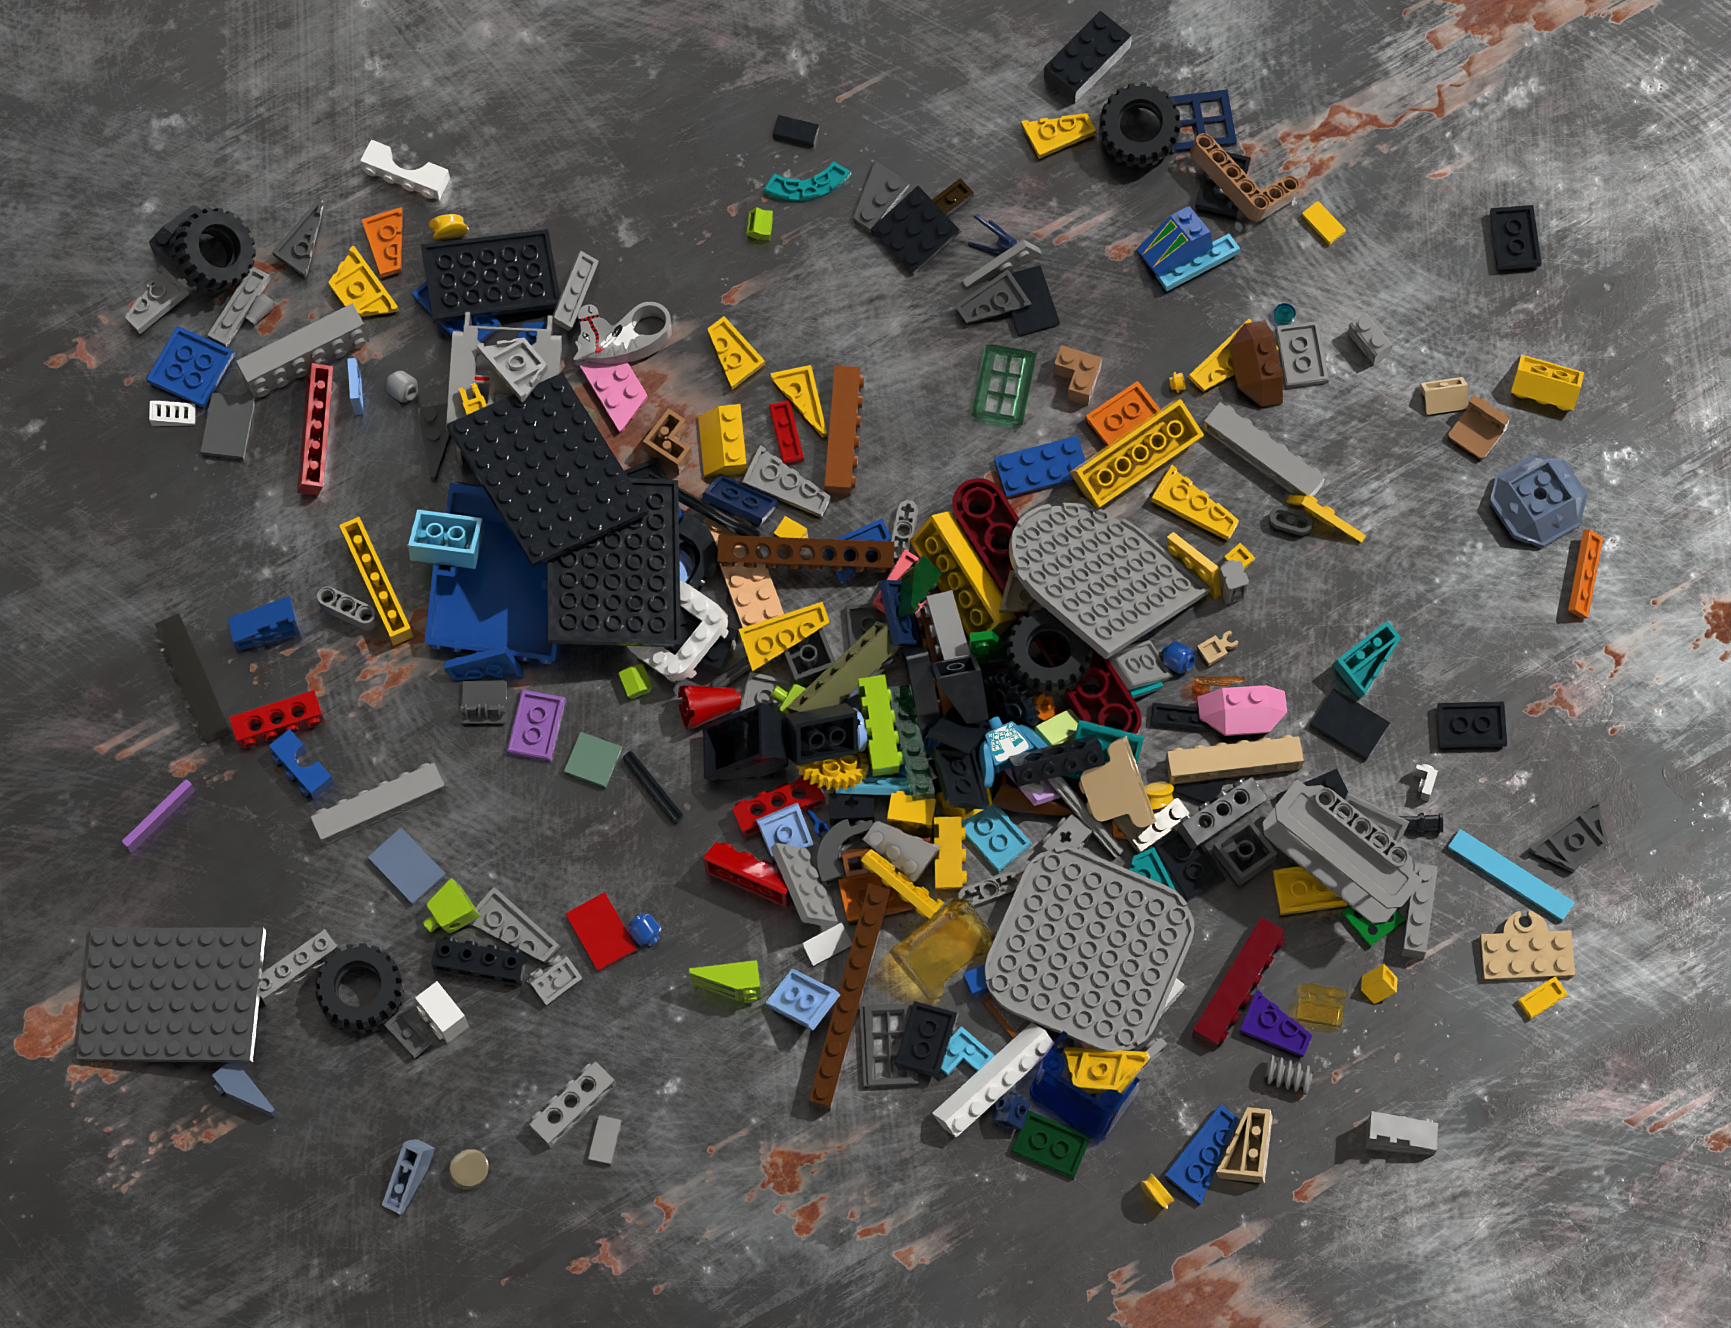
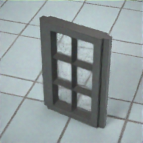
M913 1004L860 1006L864 1087L918 1084L917 1072L895 1067L894 1065Z

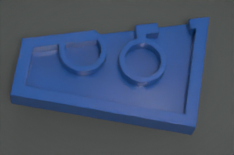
M882 518L836 539L890 541L892 537ZM824 549L829 561L833 559V552L830 549ZM845 550L843 554L844 559L848 562L854 561L855 553L852 550ZM872 550L867 551L865 555L866 560L868 561L876 553ZM845 567L844 571H834L840 585L855 573L853 567Z

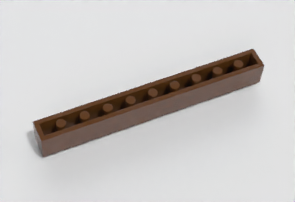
M868 884L838 992L840 996L835 1003L810 1093L809 1105L830 1111L832 1109L890 899L891 889Z

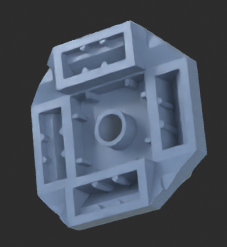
M1532 455L1495 476L1489 503L1514 539L1534 544V546L1543 549L1580 527L1588 493L1564 459ZM1540 494L1544 499L1539 500L1534 495Z

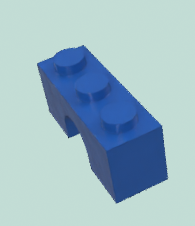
M290 729L269 745L272 752L270 754L271 758L277 765L282 763L286 768L284 770L285 774L291 781L297 780L300 784L298 788L305 796L310 795L315 800L334 784L332 776L319 761H316L309 767L297 765L298 759L307 751L304 744Z

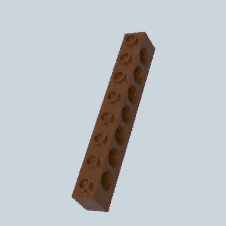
M718 535L717 562L722 563L721 567H735V563H744L743 567L757 568V564H766L765 568L779 569V565H787V569H801L802 565L809 566V570H823V566H830L831 571H844L845 567H853L854 572H866V568H875V572L888 573V569L894 568L895 541ZM736 546H743L745 548L746 554L744 557L738 558L734 555L733 550ZM762 546L767 549L768 554L766 558L760 559L756 556L755 551L757 547ZM781 547L787 548L790 553L789 557L785 560L779 558L777 554L778 549ZM802 548H807L811 551V558L809 560H803L800 557L799 553ZM824 549H830L833 552V559L831 561H825L822 558L821 554ZM845 550H852L855 553L854 561L848 562L844 559L843 554ZM869 550L877 554V560L874 563L868 562L865 558L866 552Z

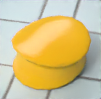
M456 214L437 216L428 223L430 229L435 233L433 235L434 240L459 238L466 235L469 231L468 226L464 224L463 217Z
M1159 781L1144 786L1152 810L1163 808L1173 801L1172 792L1174 787L1172 784Z
M1152 1173L1145 1181L1140 1182L1144 1193L1162 1208L1167 1210L1168 1205L1174 1202L1173 1197Z

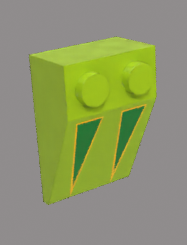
M757 960L689 968L691 984L738 1001H744V1003H753L757 999L762 998Z

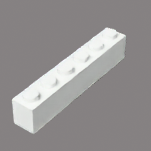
M1031 1022L932 1114L944 1130L955 1137L959 1136L1053 1050L1056 1045L1044 1029Z

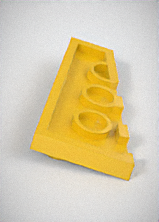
M822 601L738 629L752 672L830 622Z
M872 849L861 859L868 871L878 874L881 877V881L887 887H893L898 891L899 897L905 902L912 903L921 916H927L930 919L945 903L939 898L936 901L930 898L927 889L923 886L921 888L915 887L912 880L904 873H896L894 871L895 866Z

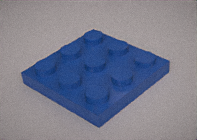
M177 326L146 380L156 387L205 408L235 353L231 349Z

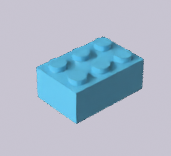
M417 510L408 544L410 560L475 569L484 535L482 518Z

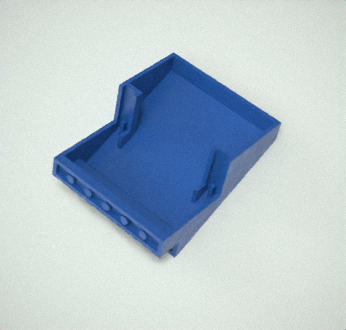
M457 481L450 482L446 513L482 518L484 535L475 569L441 564L433 565L424 644H430V648L443 649L445 646L452 647V651L465 652V649L474 650V653L506 646L513 656H517L518 660L530 661V658L539 659L540 663L552 664V661H556L559 657L561 644L547 643L546 562L531 567L482 485Z

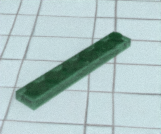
M909 685L887 687L891 692L892 702H890V708L894 710L896 723L894 725L896 731H898L899 746L912 800L935 798V789Z

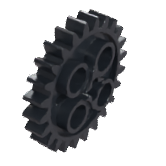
M1002 672L997 675L994 673L983 681L990 719L999 717L1003 725L1013 721L1016 725H1024L1035 731L1037 723L1041 721L1037 717L1040 712L1035 709L1038 704L1032 701L1034 695L1028 694L1029 688L1024 689L1022 687V681L1017 683L1015 676L1010 679L1008 673L1003 676Z

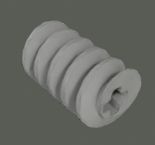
M1271 1055L1265 1077L1268 1078V1084H1271L1276 1079L1277 1087H1280L1285 1082L1286 1089H1289L1294 1084L1295 1092H1298L1303 1087V1094L1306 1095L1311 1085L1314 1070L1310 1073L1309 1065H1306L1301 1070V1063L1299 1062L1293 1068L1292 1060H1289L1284 1065L1282 1057L1275 1062L1274 1055Z

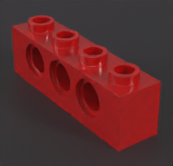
M315 690L229 717L239 748H249L256 745V742L263 740H274L278 735L284 734L289 729L296 733L300 728L315 727L320 722L325 721ZM297 711H304L301 717H294ZM275 718H283L279 724L272 723ZM256 724L262 725L258 731L251 730Z
M804 775L797 778V781L790 784H780L776 787V790L769 793L768 791H763L757 794L754 799L737 802L732 807V812L742 837L744 838L760 831L756 819L792 804L798 803L802 813L824 805L825 796L821 788H818V783L811 785L810 779L803 780ZM795 792H802L804 797L796 799L793 797V794ZM776 800H781L784 803L781 807H774L772 805ZM757 808L763 811L759 816H754L751 813Z

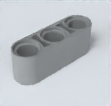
M323 587L318 591L317 600L323 611L366 631L372 630L377 626L378 619L374 608L332 587ZM326 597H333L331 602H323ZM345 606H352L350 611H342ZM365 615L372 616L368 621L361 620Z

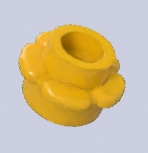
M1174 372L1173 377L1169 378L1172 390L1180 393L1181 390H1186L1184 376L1182 373L1176 374Z

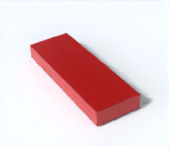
M790 400L769 404L782 462L785 465L803 462L804 456Z

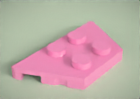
M628 362L617 364L586 363L581 365V371L619 434H622L625 426L635 417L637 410L648 399L645 390Z

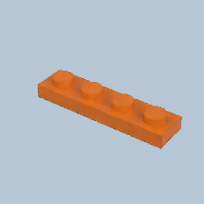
M1591 529L1583 530L1568 611L1581 619L1589 618L1603 537Z

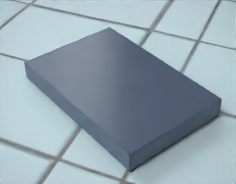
M402 828L397 830L368 856V859L412 905H415L446 877V873Z

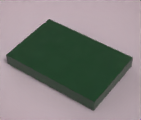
M1028 1110L1023 1128L1019 1130L1010 1153L1074 1180L1092 1136Z

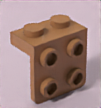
M1473 395L1468 403L1467 410L1451 429L1448 438L1477 458L1484 459L1507 429L1510 418H1508L1504 411L1496 410L1490 406L1489 402L1484 398H1478Z

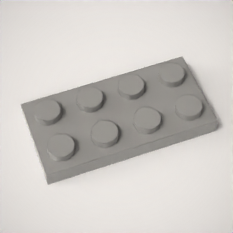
M775 843L771 847V851L801 921L829 927L835 926L838 923L835 910L831 906L827 897V891L821 883L819 873L814 867L807 848Z

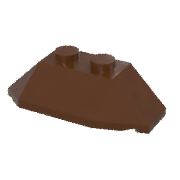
M1265 320L1245 323L1229 345L1237 388L1257 402L1260 407L1282 404L1283 375L1274 335Z

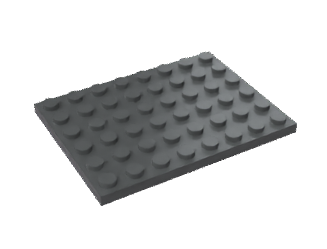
M91 928L76 1059L78 1061L253 1062L266 929Z

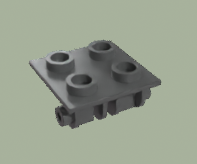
M463 681L462 724H506L507 681Z

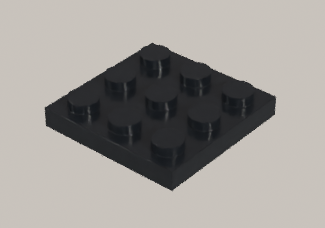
M916 186L871 228L913 275L961 232L919 186Z

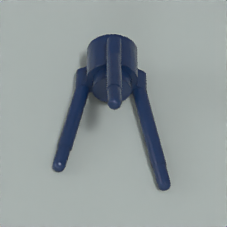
M977 214L974 215L976 220L999 236L996 245L999 247L994 248L969 241L968 245L1001 255L1018 243V240L1006 233L992 220L987 222Z

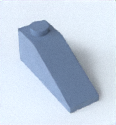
M228 1062L212 1075L215 1079L213 1085L220 1094L225 1092L229 1098L273 1118L278 1115L237 1062Z
M418 1139L403 1143L382 1206L399 1214L404 1213L429 1168L435 1151L434 1147Z

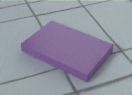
M522 689L507 749L508 754L551 762L565 705V697Z

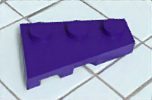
M1258 989L1256 990L1240 1032L1303 1058L1312 1035L1294 1019L1289 1018L1276 1004L1271 1003Z

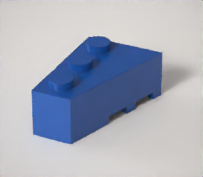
M290 596L228 618L236 650L301 635L296 611Z

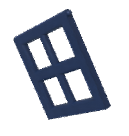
M1228 89L1169 96L1170 99H1174L1177 105L1188 103L1192 105L1194 119L1180 120L1181 126L1195 125L1198 136L1202 133L1206 134L1204 123L1224 121L1226 137L1213 139L1220 146L1237 144ZM1220 100L1223 115L1202 116L1200 102ZM1194 141L1176 142L1175 148L1171 153L1191 150Z

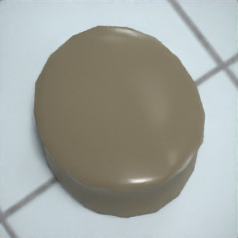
M475 1149L461 1151L450 1162L449 1177L455 1187L463 1190L475 1188L485 1180L488 1174V1160L481 1151Z

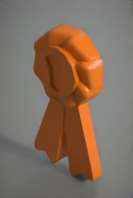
M1039 693L1033 699V702L1038 704L1035 709L1040 712L1037 716L1040 720L1051 719L1068 710V708L1055 706L1052 696L1044 697L1045 693Z

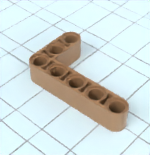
M1199 134L1191 147L1190 155L1247 218L1252 221H1261L1289 204L1300 187V182L1297 178L1287 175L1265 189L1260 190L1208 134Z

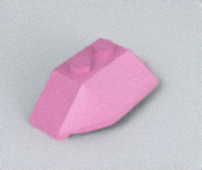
M1267 685L1222 688L1197 697L1199 719L1224 736L1269 733L1287 714L1285 691Z

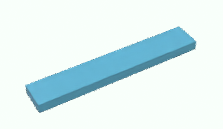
M1462 829L1458 831L1447 848L1561 922L1575 903Z

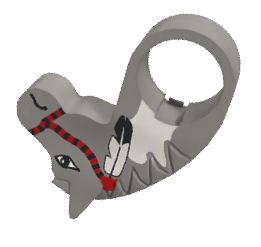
M644 302L634 307L623 319L612 326L605 319L599 317L598 309L594 305H585L578 312L581 334L578 337V341L575 342L578 352L573 360L575 361V367H578L588 362L617 364L648 357L659 351L670 340L672 336L670 314L659 303ZM645 317H658L666 323L664 328L654 335H638L634 331L636 324Z

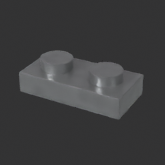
M402 1010L384 1024L387 1030L414 1059L432 1044Z

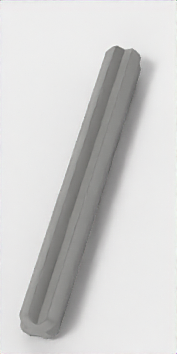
M1061 776L1047 779L1081 821L1092 830L1093 835L1113 858L1118 857L1123 852V848L1102 823L1096 820L1093 814H1089L1087 806Z

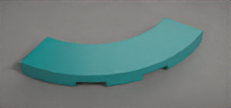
M833 161L824 171L806 180L790 179L774 173L763 189V193L786 201L813 200L828 195L839 188L850 177L851 171Z

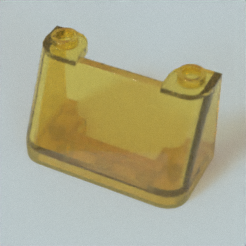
M956 898L897 943L889 953L928 999H936L943 994L944 982L976 956H988L995 936L969 900Z

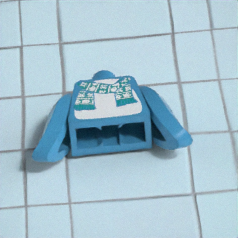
M999 717L990 719L987 724L991 731L985 734V741L981 743L979 748V762L985 788L992 787L995 773L998 774L1011 768L1009 756L1048 747L1049 745L1027 726L1016 725L1013 721L1003 725Z

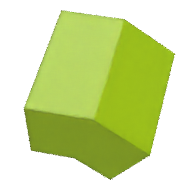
M757 207L750 210L746 235L757 240L770 241L773 211L762 210Z
M643 664L631 666L618 672L629 698L635 699L641 695L649 694L652 690V685Z

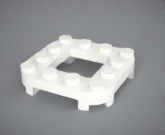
M680 581V607L702 622L676 655L664 647L627 646L638 659H641L674 683L687 677L693 678L697 674L693 669L720 636L725 638L729 632L727 630L728 615L722 608L683 581Z

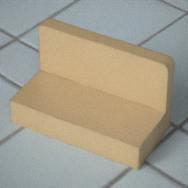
M1463 377L1420 383L1421 392L1425 397V411L1427 415L1467 409L1469 403L1468 384Z

